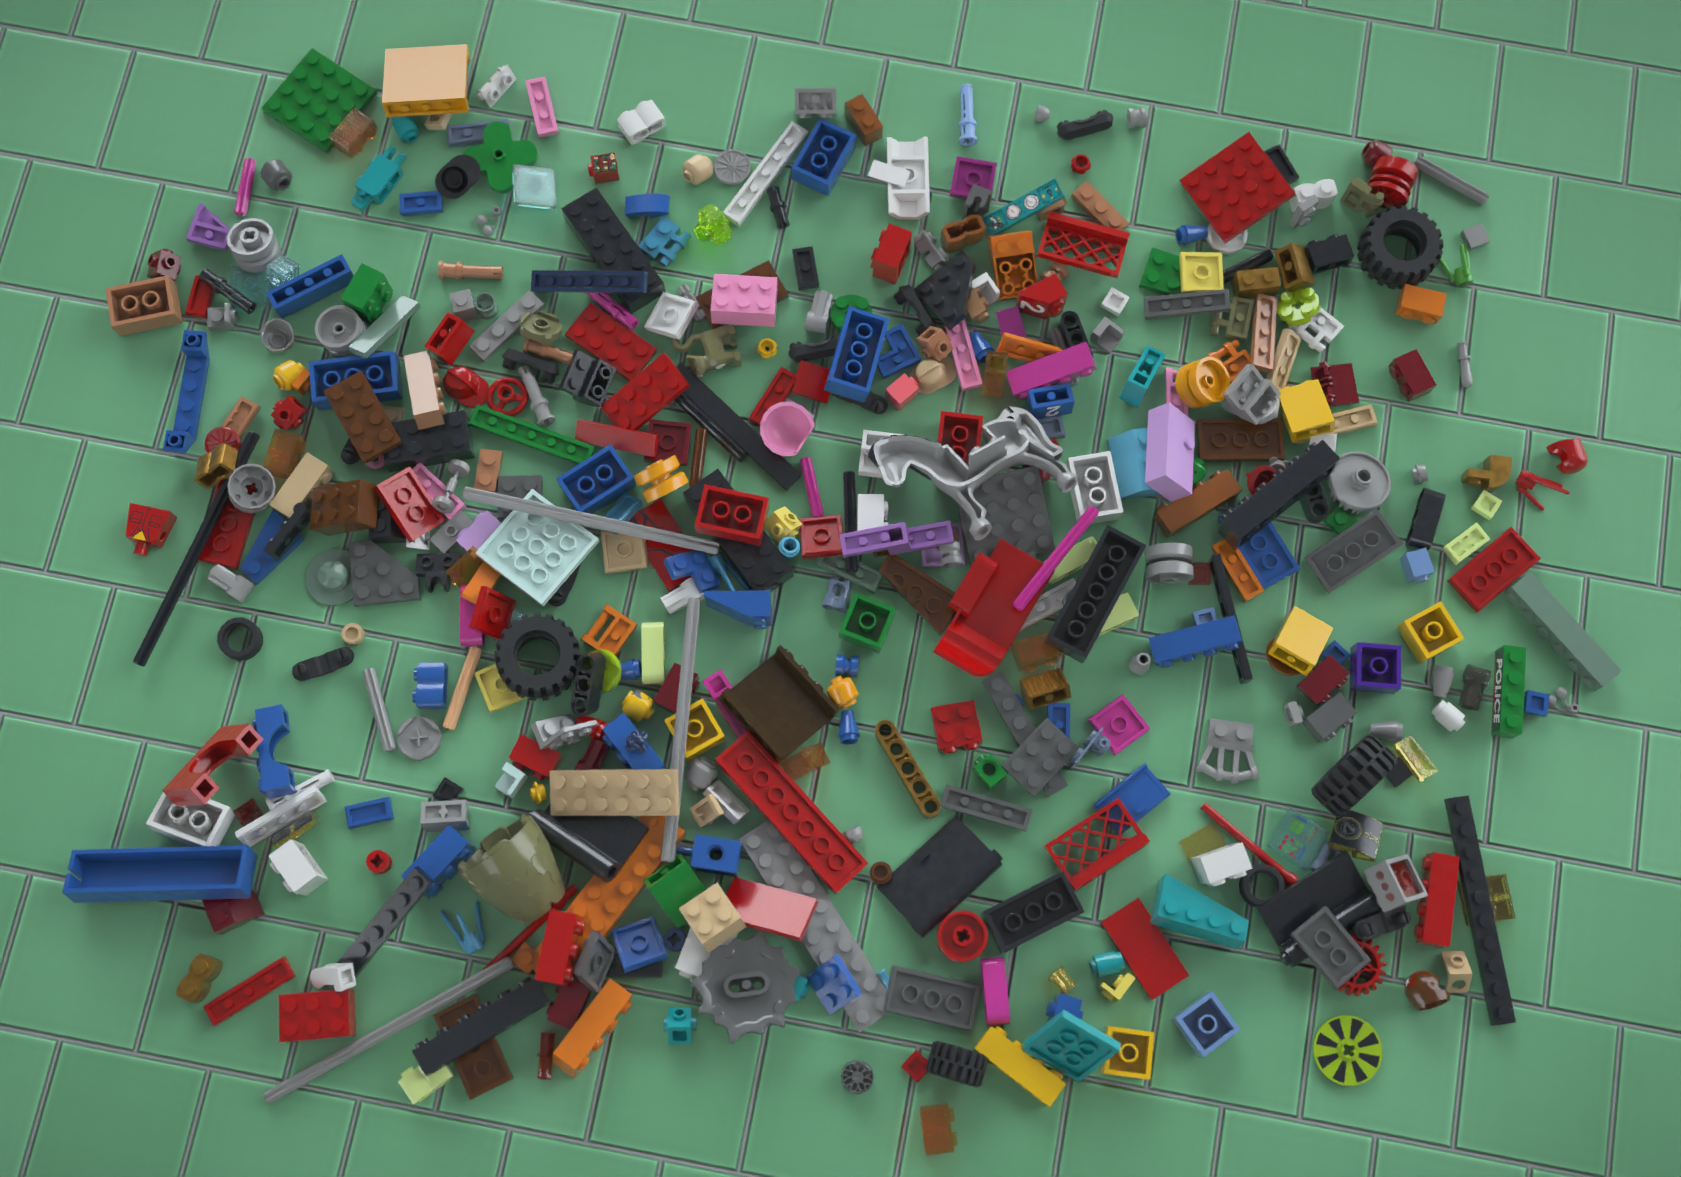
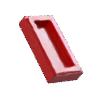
M195 275L185 314L191 317L207 319L208 308H211L215 292L211 286L199 279V275Z

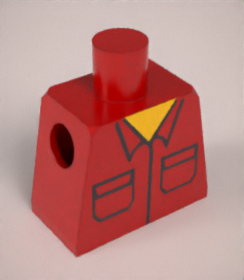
M130 503L126 537L136 543L133 553L146 557L150 546L163 547L177 517L168 510Z

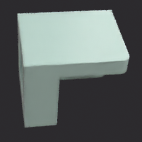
M506 762L502 768L504 773L495 787L514 799L528 776Z

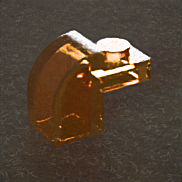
M986 352L981 396L1003 398L1008 353Z

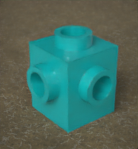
M668 1008V1018H664V1032H668L669 1045L692 1044V1031H697V1018L692 1017V1008Z

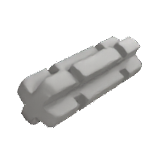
M687 284L678 288V293L681 297L698 303ZM700 305L693 315L697 323L706 318Z

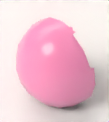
M780 402L771 406L764 413L760 423V435L764 444L772 452L781 456H795L815 425L811 414L803 406L794 402Z

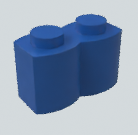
M418 663V668L414 669V681L417 682V688L413 690V703H416L419 709H446L447 664Z

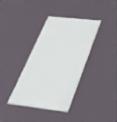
M873 160L868 176L905 187L911 171Z

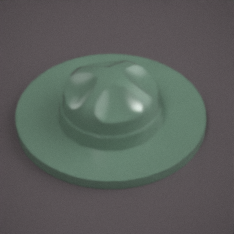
M330 549L318 554L310 562L305 575L307 590L315 600L324 605L338 606L353 599L350 552L342 549Z

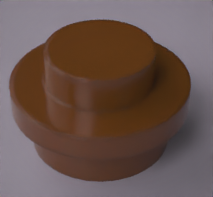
M876 862L870 868V877L876 884H885L892 877V869L885 862Z

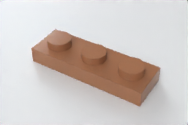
M1088 181L1072 193L1071 197L1099 225L1124 231L1129 226V222Z

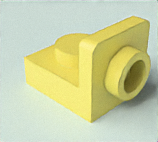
M1126 973L1124 976L1120 974L1112 984L1115 987L1114 990L1103 982L1099 985V988L1102 990L1101 994L1111 1002L1113 999L1119 1001L1135 980V977L1130 973Z

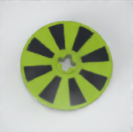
M1350 1015L1336 1016L1324 1022L1317 1030L1313 1040L1314 1060L1321 1073L1332 1082L1344 1086L1360 1085L1370 1080L1380 1067L1383 1053L1380 1038L1373 1027L1363 1019ZM1344 1045L1352 1047L1350 1050L1351 1056L1343 1054L1345 1050Z

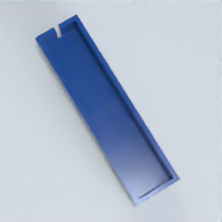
M248 845L72 850L68 870L74 875L71 873L66 874L62 893L74 903L250 898L258 855Z

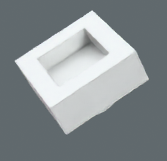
M1111 287L1100 307L1119 317L1130 297Z

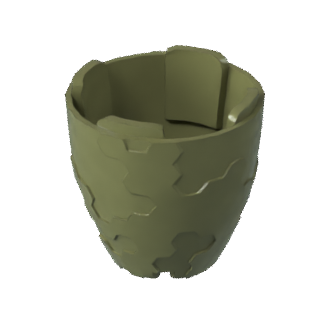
M522 814L519 820L508 827L501 826L495 829L481 841V847L466 862L462 861L458 864V874L478 895L502 913L521 923H532L551 909L550 905L552 902L556 904L565 894L563 878L551 851V846L536 821L530 815Z

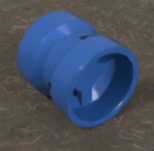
M837 654L835 676L841 675L842 677L848 674L851 678H857L859 656L848 658Z

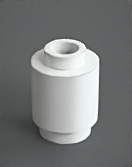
M1441 700L1431 711L1434 719L1450 732L1453 729L1458 731L1465 724L1463 720L1465 715L1450 702L1446 703L1444 700Z

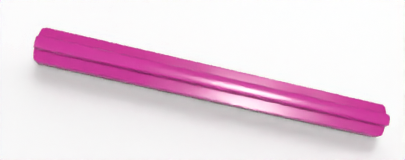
M1094 506L1087 508L1013 602L1015 609L1022 611L1097 517L1099 511Z

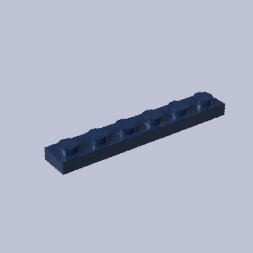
M532 270L531 291L647 294L648 272Z

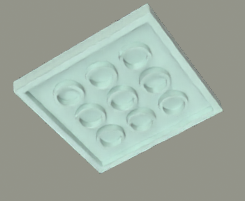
M533 489L523 498L553 505ZM513 510L475 554L541 606H544L599 543V538L579 524Z

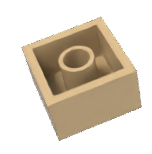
M715 883L679 908L708 953L746 928L742 918L718 883Z

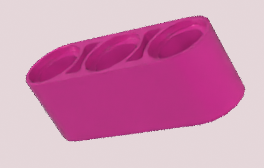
M461 585V647L484 646L485 635L469 628L476 604L461 598L462 592L467 587V585Z
M1004 957L981 958L980 966L986 1025L1010 1024Z

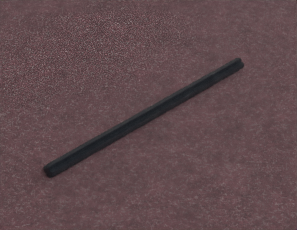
M252 431L247 433L238 451L235 469L247 464L260 438L257 433ZM229 478L224 479L133 660L139 666L144 667L152 654L229 500L227 486Z

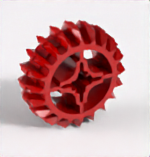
M1350 934L1360 948L1368 955L1371 965H1365L1337 990L1342 991L1345 989L1346 995H1351L1353 992L1355 996H1360L1361 991L1364 995H1368L1369 989L1372 991L1377 990L1375 983H1383L1379 976L1386 975V972L1381 970V967L1387 966V963L1381 962L1380 958L1385 957V954H1377L1380 946L1375 945L1371 947L1373 944L1372 939H1368L1365 942V940L1357 938L1355 934ZM1361 972L1370 973L1363 983L1355 984Z

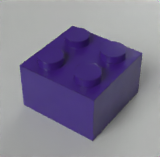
M1357 642L1350 648V690L1394 694L1401 689L1402 646Z

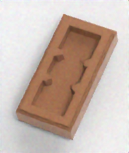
M241 396L221 427L232 429L241 440L261 407Z

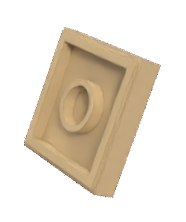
M601 531L605 574L649 568L646 539Z

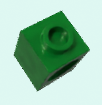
M991 753L988 756L983 754L973 762L975 766L972 771L988 790H991L1008 774ZM983 766H992L994 774L990 776L984 774Z

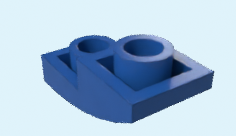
M666 194L626 196L625 215L628 219L642 215H648L650 218L669 215L670 196Z

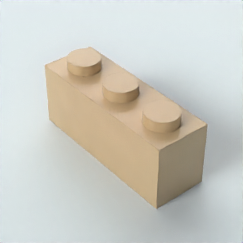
M307 452L269 505L276 512L289 519L294 513L293 507L297 503H304L307 507L311 504L313 488L324 486L330 482L333 473L332 469Z

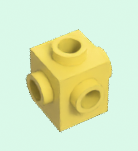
M784 506L771 514L765 523V529L779 543L784 537L796 538L799 535L798 530L803 524L797 519L795 514Z

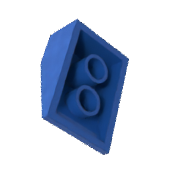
M770 590L704 591V598L708 607L748 626H754V629H767V626H772Z

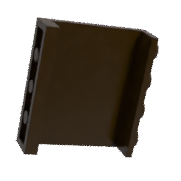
M781 645L777 647L773 656L732 689L728 687L721 692L719 698L723 705L778 764L836 717L839 711L833 700L823 692L822 686L817 681H813L807 669L803 665H799L794 660L793 654Z

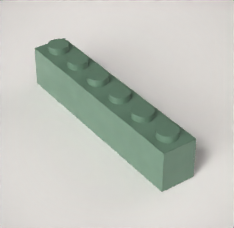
M1531 571L1504 592L1509 602L1521 610L1523 617L1527 621L1532 622L1537 628L1539 635L1552 644L1553 650L1563 656L1570 669L1577 672L1583 678V682L1588 688L1596 691L1604 687L1622 671Z

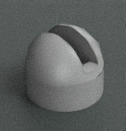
M1038 105L1034 121L1045 122L1050 117V111L1047 107Z
M856 826L844 831V835L851 844H856V842L859 843L862 840L863 832L860 826Z

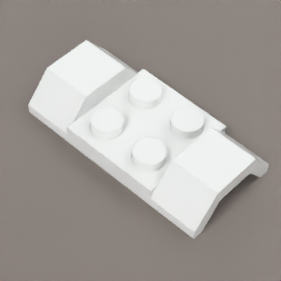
M887 137V164L911 171L905 187L888 182V214L898 220L920 219L930 214L928 137H922L915 142H898L892 137Z

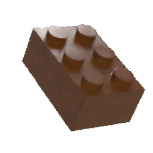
M359 479L313 488L309 530L331 536L376 528L379 498L374 490L376 485Z

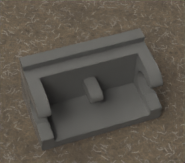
M973 184L965 202L962 220L973 214H978L981 218H984L985 213L989 211L993 191Z

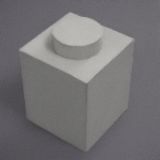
M470 289L449 294L455 316L463 321L479 317Z

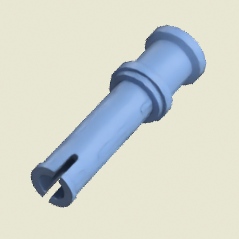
M964 84L960 86L961 120L959 122V129H961V137L959 138V143L962 146H973L977 143V137L975 136L977 122L973 118V86Z

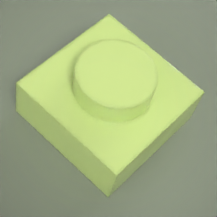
M1483 490L1471 509L1490 520L1501 505L1502 500Z

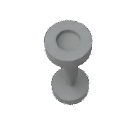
M452 459L448 464V470L454 475L448 481L445 488V496H435L432 502V506L442 513H452L455 504L449 499V496L455 490L458 482L457 477H466L470 471V466L458 459Z

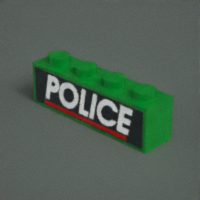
M1503 645L1495 650L1492 736L1515 738L1523 733L1525 647Z

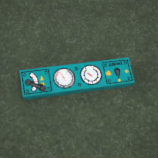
M1054 178L985 216L982 220L990 236L998 235L1062 200L1065 196L1057 179Z

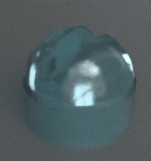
M514 608L510 622L513 620L518 622L522 620L521 616L526 614Z

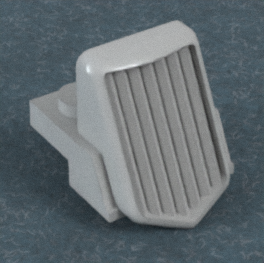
M1247 364L1222 394L1225 400L1221 406L1225 411L1235 414L1254 425L1264 424L1278 416L1280 405L1278 397L1281 393L1270 379L1262 377L1253 364Z

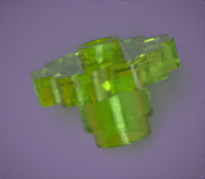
M709 203L698 211V220L700 222L697 223L694 232L699 240L709 241L712 239L714 244L723 245L732 238L729 220L723 211L718 210L716 205Z

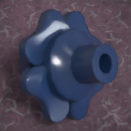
M632 731L626 737L627 744L625 749L627 752L631 750H638L641 754L646 752L648 749L645 745L648 737L647 732Z

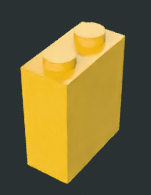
M1318 379L1304 381L1299 385L1287 386L1279 390L1281 393L1278 397L1280 400L1279 410L1292 443L1334 432L1335 420Z
M1294 606L1285 618L1268 654L1307 676L1315 666L1333 627Z

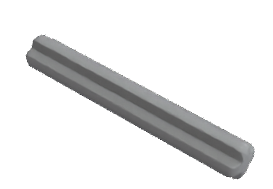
M1418 156L1414 162L1417 169L1481 205H1484L1489 198L1488 193L1422 156Z
M373 668L363 670V676L383 750L391 752L396 749L392 729L376 671Z

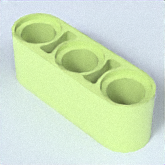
M1093 536L1075 544L1056 567L1054 574L1049 580L1050 584H1054L1085 567L1097 545Z
M664 622L642 623V684H663L666 678Z

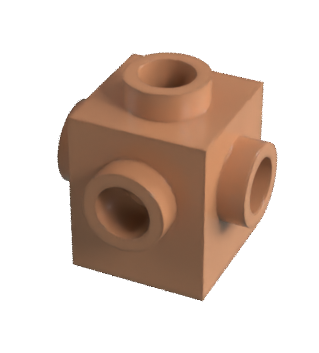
M930 326L916 338L921 347V353L926 359H933L939 362L945 359L948 353L954 349L950 343V337L941 328Z

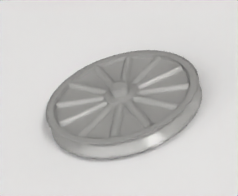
M735 149L723 151L714 162L716 177L721 182L729 185L742 183L747 179L751 171V164L747 155Z

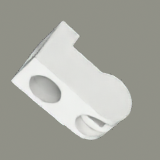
M353 963L327 964L313 969L310 974L311 982L316 988L334 985L335 991H343L356 986Z

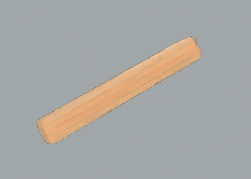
M471 646L468 651L443 722V727L446 729L454 730L457 725L482 653L479 647Z

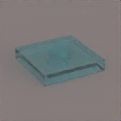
M513 165L515 205L555 209L557 202L554 169Z
M230 266V285L255 302L257 307L273 306L266 292L274 288V266L259 273L247 272L239 266ZM229 300L233 308H240Z

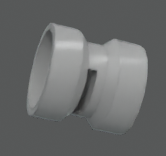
M954 541L953 544L939 546V552L942 554L940 560L942 568H954L963 564L962 557L959 556L960 542Z

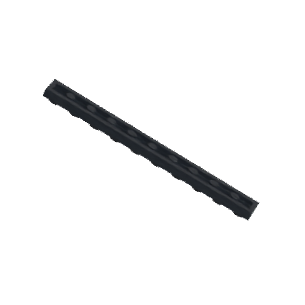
M1469 796L1444 799L1455 855L1460 857L1459 874L1490 1025L1515 1023V1014Z

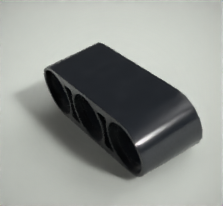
M1074 311L1064 312L1061 315L1058 327L1062 332L1067 348L1076 346L1071 342L1073 339L1078 340L1080 343L1087 342L1094 359L1078 314ZM1071 321L1073 325L1067 326L1064 322Z
M1321 483L1312 489L1314 492L1313 496L1306 494L1299 499L1307 521L1313 524L1320 523L1329 513V505ZM1313 508L1319 509L1321 515H1316L1313 512Z
M1425 487L1422 489L1407 535V545L1419 549L1427 548V551L1430 549L1445 502V494Z
M600 652L586 653L578 658L571 700V710L578 717L594 714L599 708L606 659Z

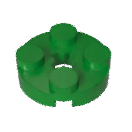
M849 294L836 299L831 308V323L839 330V333L849 306L872 313L871 306L866 298Z

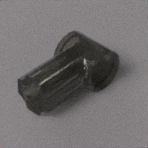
M1471 664L1466 666L1462 676L1464 685L1459 706L1467 710H1479L1483 691L1488 686L1491 678V671Z

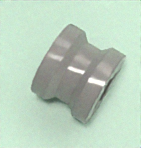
M1140 107L1138 110L1133 108L1127 109V125L1129 129H1133L1135 126L1146 127L1147 113L1145 107Z

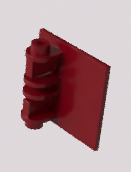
M1320 362L1319 366L1310 367L1312 381L1319 380L1329 406L1359 403L1352 363L1328 365L1327 362Z

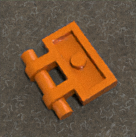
M1236 339L1224 343L1221 346L1222 348L1206 355V357H1215L1218 360L1225 355L1230 357L1225 362H1222L1230 376V384L1247 364H1250L1251 358L1245 349L1239 353L1235 350L1240 346Z

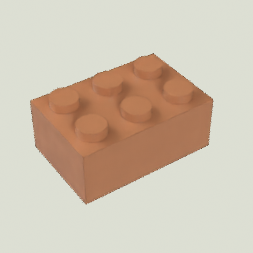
M169 275L105 288L111 327L120 336L183 323L177 285Z

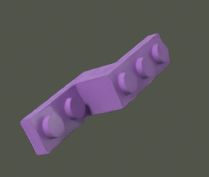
M950 520L907 528L905 522L840 534L844 557L888 549L890 555L954 543Z

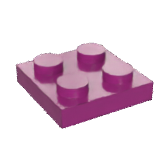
M957 156L950 197L967 200L973 184L992 191L997 163Z

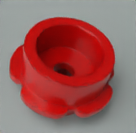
M1079 154L1071 160V169L1078 174H1085L1091 167L1089 158L1086 155Z

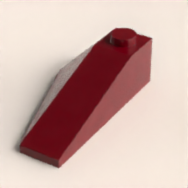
M251 890L250 898L202 900L214 933L222 935L264 915L259 899L253 890Z

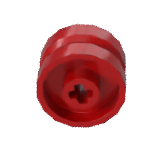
M965 910L953 912L946 916L938 927L936 934L937 946L942 955L950 961L958 963L970 962L985 949L988 940L987 928L982 919L973 912ZM959 933L965 935V939L962 942L958 940L959 937L957 935Z

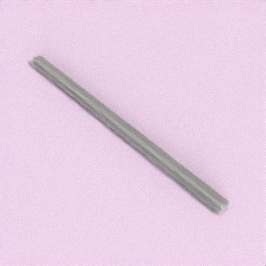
M465 487L463 491V499L706 553L717 554L719 551L720 543L712 540L471 487Z
M696 597L689 598L687 603L670 768L678 769L679 812L701 600ZM679 815L665 816L661 855L663 862L670 863L675 861Z
M505 957L265 1091L263 1095L266 1102L273 1103L511 970L514 967L511 958Z

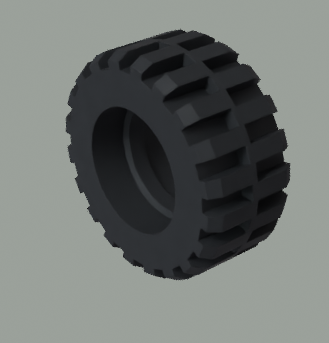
M1395 206L1387 208L1386 211H1380L1370 220L1360 236V241L1357 245V250L1359 251L1357 256L1358 260L1362 261L1360 265L1362 270H1367V276L1371 280L1374 278L1380 286L1385 284L1388 285L1387 288L1389 289L1399 287L1401 290L1405 284L1417 286L1430 275L1442 257L1444 241L1440 239L1442 236L1441 230L1436 229L1437 224L1433 219L1429 220L1427 218L1428 214L1425 212L1421 214L1414 207L1407 209V206H1399L1396 209ZM1397 235L1406 238L1415 248L1416 259L1404 261L1393 257L1385 248L1383 237Z
M533 613L534 617L528 618L526 614L521 616L522 620L510 622V628H504L501 632V639H497V651H495L496 667L503 683L506 684L511 692H516L517 696L521 698L529 697V700L536 701L537 698H542L545 701L549 700V696L555 695L557 697L561 695L563 689L568 690L571 687L572 680H575L577 661L581 656L580 648L573 630L569 626L567 627L560 618L555 620L553 615L546 614L543 617L540 613ZM537 639L548 640L554 643L559 651V661L551 671L542 675H531L521 670L518 665L517 656L520 649L526 643Z
M1368 734L1311 789L1312 795L1333 816L1341 817L1391 771L1398 762L1397 757L1375 735Z

